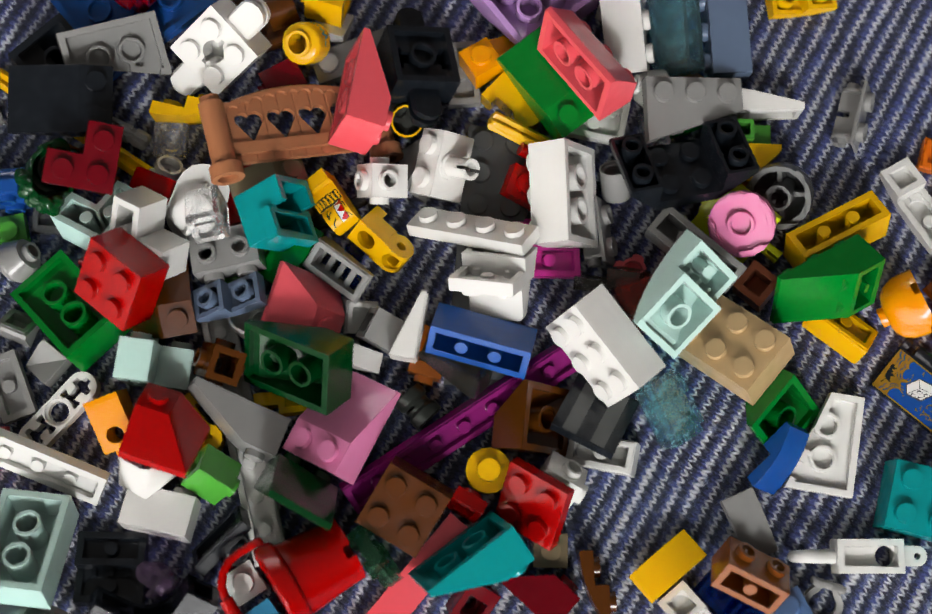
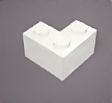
M144 186L113 195L110 230L117 227L123 228L170 265L165 280L185 272L190 241L164 229L168 198Z

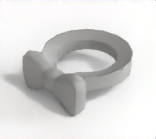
M812 575L810 578L812 585L804 593L807 602L809 603L811 597L821 591L822 588L832 591L835 601V608L831 614H842L844 604L841 595L846 593V587Z

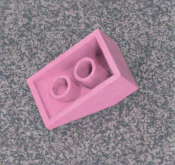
M352 371L351 398L327 416L307 408L298 417L282 448L354 485L401 393Z

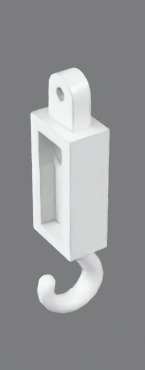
M830 539V549L793 550L787 554V559L793 563L831 564V574H906L905 567H918L925 564L927 553L921 546H904V539ZM881 546L889 548L890 564L888 566H881L876 561L875 552Z

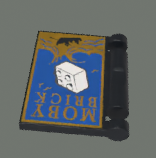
M906 338L869 386L932 435V354L922 346H919L912 355L909 354L906 350L913 344L914 340Z

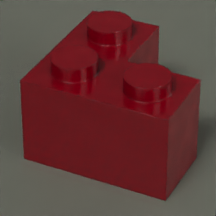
M89 120L83 153L47 147L41 182L112 195L124 127Z

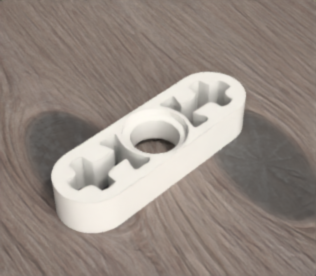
M84 371L74 373L21 428L19 435L32 440L33 438L30 436V433L32 431L40 432L46 426L41 423V420L44 418L49 425L56 427L54 432L46 428L40 435V438L43 440L41 444L51 447L85 411L83 404L97 399L99 396L101 384L97 377ZM80 380L83 382L90 380L88 388L91 391L89 394L80 393L74 399L80 402L77 407L71 400L64 398L67 393L72 397L80 390L77 385ZM59 403H65L69 409L68 417L62 422L54 421L51 415L53 407Z

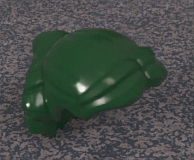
M62 138L53 139L39 145L38 150L28 159L25 168H18L14 173L15 182L19 186L17 190L18 196L24 198L26 205L30 208L36 207L37 211L49 216H57L60 213V207L65 202L64 198L75 189L41 182L47 147L81 153L76 149H71L68 142Z

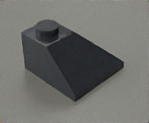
M58 13L8 53L9 62L13 66L64 65L55 34L73 30L74 28Z

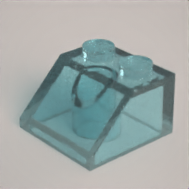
M674 369L667 370L653 377L640 389L633 392L637 401L640 402L639 405L661 449H674L703 431L700 425L703 422L702 414L695 404H690L685 392H688V386L680 373L676 374Z

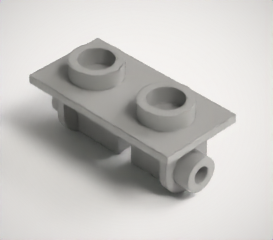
M864 81L863 89H860V85L856 83H848L847 87L842 89L838 112L847 113L849 117L836 116L831 134L833 146L844 148L846 144H851L854 153H858L859 144L866 141L868 124L865 123L867 112L872 113L875 104V93L871 92L868 81Z
M595 196L594 203L599 247L583 248L584 262H588V268L600 267L601 260L613 266L615 263L614 256L618 255L617 242L614 236H611L610 224L613 223L611 206Z

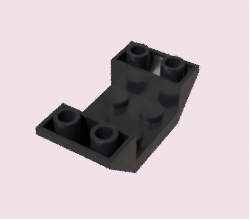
M736 116L704 121L698 139L649 148L642 133L609 139V145L630 196L655 210L721 198L758 173L760 169Z

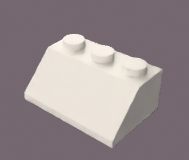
M566 138L529 143L528 155L526 157L530 187L527 191V198L531 208V221L529 225L538 226L540 238L534 245L546 248H598V225L594 197L596 196L594 149Z

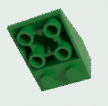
M859 234L847 240L838 241L832 248L821 254L812 255L806 262L793 269L788 268L777 277L770 321L774 324L848 318L874 304L886 259Z

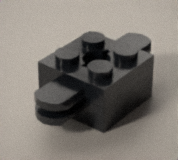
M403 8L398 11L392 25H386L376 49L391 95L390 103L408 104L412 123L419 127L429 128L437 123L443 111L442 105H449L461 80L449 28L427 27L420 11L413 8Z

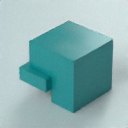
M273 174L234 197L250 248L283 252L294 245L310 247L319 242L310 213L305 211L315 205L307 180Z

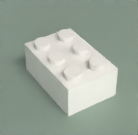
M600 284L545 327L550 333L553 342L562 348L572 361L574 369L584 376L593 388L595 396L603 401L607 407L612 406L640 389L666 367L662 359L603 284Z

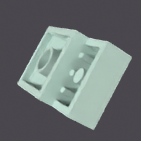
M686 229L653 273L637 306L633 322L675 359L722 309L715 301L738 276L699 237Z

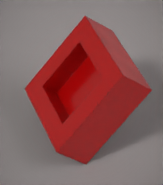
M458 486L446 507L475 523L483 514L488 503L474 489Z

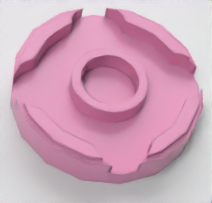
M748 190L731 191L721 197L711 209L707 223L711 239L728 253L732 254V256L739 258L754 256L763 251L773 239L777 226L775 211L768 200L757 192Z

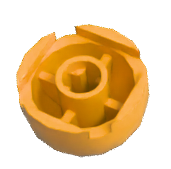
M908 269L889 279L881 288L879 295L882 307L876 309L883 327L891 325L898 335L905 338H918L931 334L932 313L911 270Z

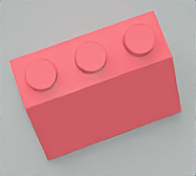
M556 7L545 9L537 50L594 116L600 121L631 102L637 84L633 74L627 68H623L613 57L610 48L596 38L588 23L580 20L571 10Z

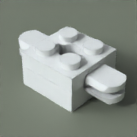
M218 0L210 5L170 47L183 61L173 71L170 78L174 89L181 95L191 96L206 86L212 93L219 95L241 77L272 46L260 32L271 17L270 9L266 2L263 0H244L236 6L232 0Z

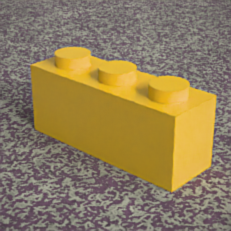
M871 190L786 233L783 255L794 268L806 262L812 255L821 254L832 248L838 241L847 240L856 234H859L871 244L886 236L891 213Z

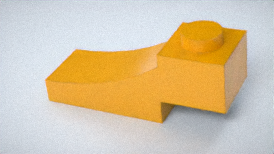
M506 36L493 39L485 37L458 52L459 65L474 87L478 89L505 72L496 59L515 44Z

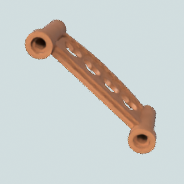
M318 84L279 86L256 91L229 102H223L219 95L215 93L201 96L199 98L198 110L212 164L208 169L212 184L225 186L243 180L246 176L243 165L352 153L353 151L328 144L333 120L330 107L336 106L339 86ZM314 108L323 110L325 118L319 133L300 117V110L306 109L310 112ZM283 111H288L293 115V122L287 137L268 120V113L273 112L279 115ZM255 114L260 117L262 123L255 140H252L235 123L234 118L236 116L247 118L249 115ZM390 125L388 131L382 132L379 144L377 146L373 145L370 148L369 155L370 157L390 158L389 164H394L400 161L404 155L400 142L395 141Z

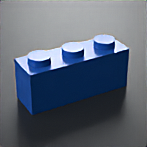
M439 302L430 326L425 352L524 379L538 329Z

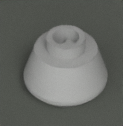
M20 239L0 244V271L9 280L23 283L39 268L41 252L33 242Z

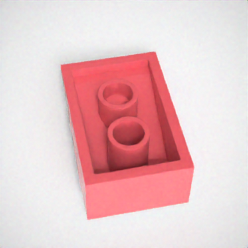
M365 27L345 59L328 144L362 155H366L373 145L377 146L379 144L382 132L389 130L393 119V112L389 111L391 101L389 88L371 29Z

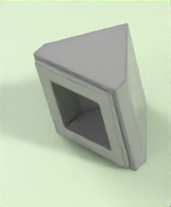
M12 308L0 319V336L26 347H32L40 328L28 314Z

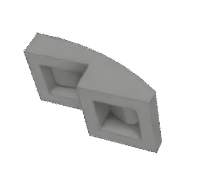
M753 487L719 501L733 530L731 534L735 539L749 543L755 549L767 555L778 551L771 528Z

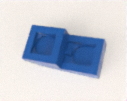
M786 421L763 444L770 455L747 477L754 488L773 495L790 476L802 456L809 438V433L806 429Z

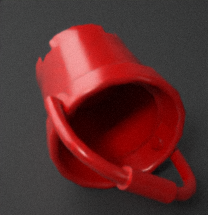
M334 519L329 531L317 525L276 545L269 542L264 543L260 537L242 545L231 553L222 564L218 572L217 588L221 598L220 605L225 614H242L232 596L229 597L226 587L227 574L235 561L253 549L254 556L286 614H315L343 592L364 579L366 574L357 555L353 554L349 546L350 542Z

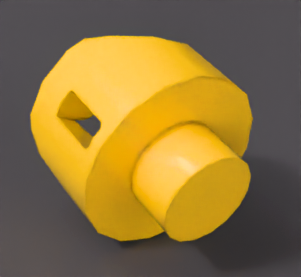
M491 447L481 448L474 452L467 461L465 469L466 479L469 485L479 493H496L502 490L510 461L498 449Z

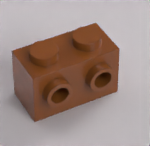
M729 536L712 556L710 585L766 614H773L790 595V566L778 558L771 557L755 549L749 543L741 542Z

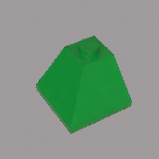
M785 369L779 373L754 406L746 402L747 425L762 444L786 421L806 429L820 411L795 374Z

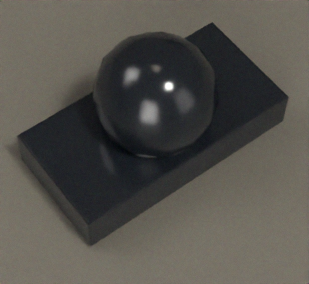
M240 505L236 506L192 551L194 570L204 577L220 560L224 563L231 553L249 542L245 535L252 528L247 510ZM250 552L241 556L231 567L240 566L246 562Z

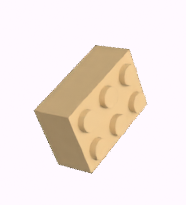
M721 295L715 302L722 309L678 356L754 406L795 355L790 337Z

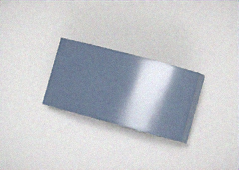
M257 271L230 283L218 279L192 291L195 319L199 323L238 316L268 305L264 277Z

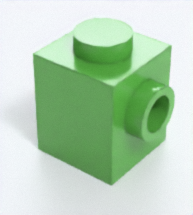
M208 443L200 450L186 478L182 479L180 485L215 506L224 497H231L240 484V480L237 478L242 464Z

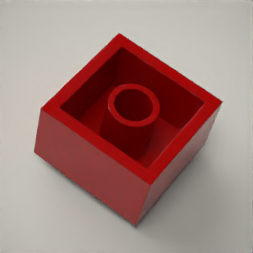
M117 227L90 238L74 292L121 331H125L151 319L170 265L123 228Z

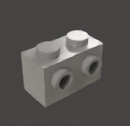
M242 224L187 237V240L190 241L189 253L192 272L202 284L205 283L207 285L218 279L225 281V278L234 276L241 278L252 272L267 269L264 249L249 247Z

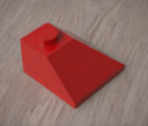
M148 382L135 403L118 451V457L185 479L210 433V427L181 392Z

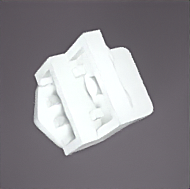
M532 246L524 257L468 247L461 253L462 266L448 277L449 291H459L463 295L469 296L470 311L508 321H521L527 313L530 283L534 277L538 247Z

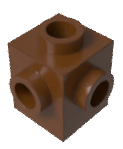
M216 338L215 343L203 341L202 347L197 348L193 357L192 365L195 367L193 374L201 376L204 380L220 387L223 384L237 387L238 381L244 373V363L247 354L234 350L236 344L227 340Z

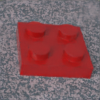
M516 457L510 461L495 514L511 524L518 533L546 550L551 551L558 544L575 490L521 458Z

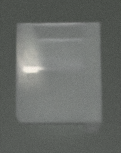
M217 185L188 191L184 194L185 225L197 244L230 237L228 204Z

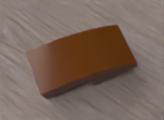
M593 550L576 551L580 577L597 614L617 612L615 591H610L609 584L595 585V578H600L601 576L599 557H593Z

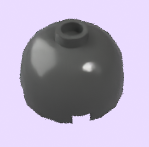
M780 161L768 164L753 175L746 186L748 190L757 192L767 199L774 211L782 217L776 226V230L793 228L799 224L800 221L805 219L813 205L815 191L812 180L805 170L794 163Z

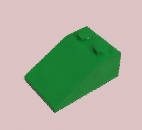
M541 25L496 60L554 140L565 138L594 116V114L537 50Z
M60 249L10 295L60 352L78 369L85 372L119 341V336H125L134 326L121 331L74 292L80 269Z

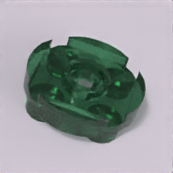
M358 524L346 535L350 542L349 545L356 553L360 551L366 559L362 565L374 581L378 579L385 589L389 586L392 587L403 579L399 574L401 573L399 567L382 542L378 543L376 539H370L374 533Z

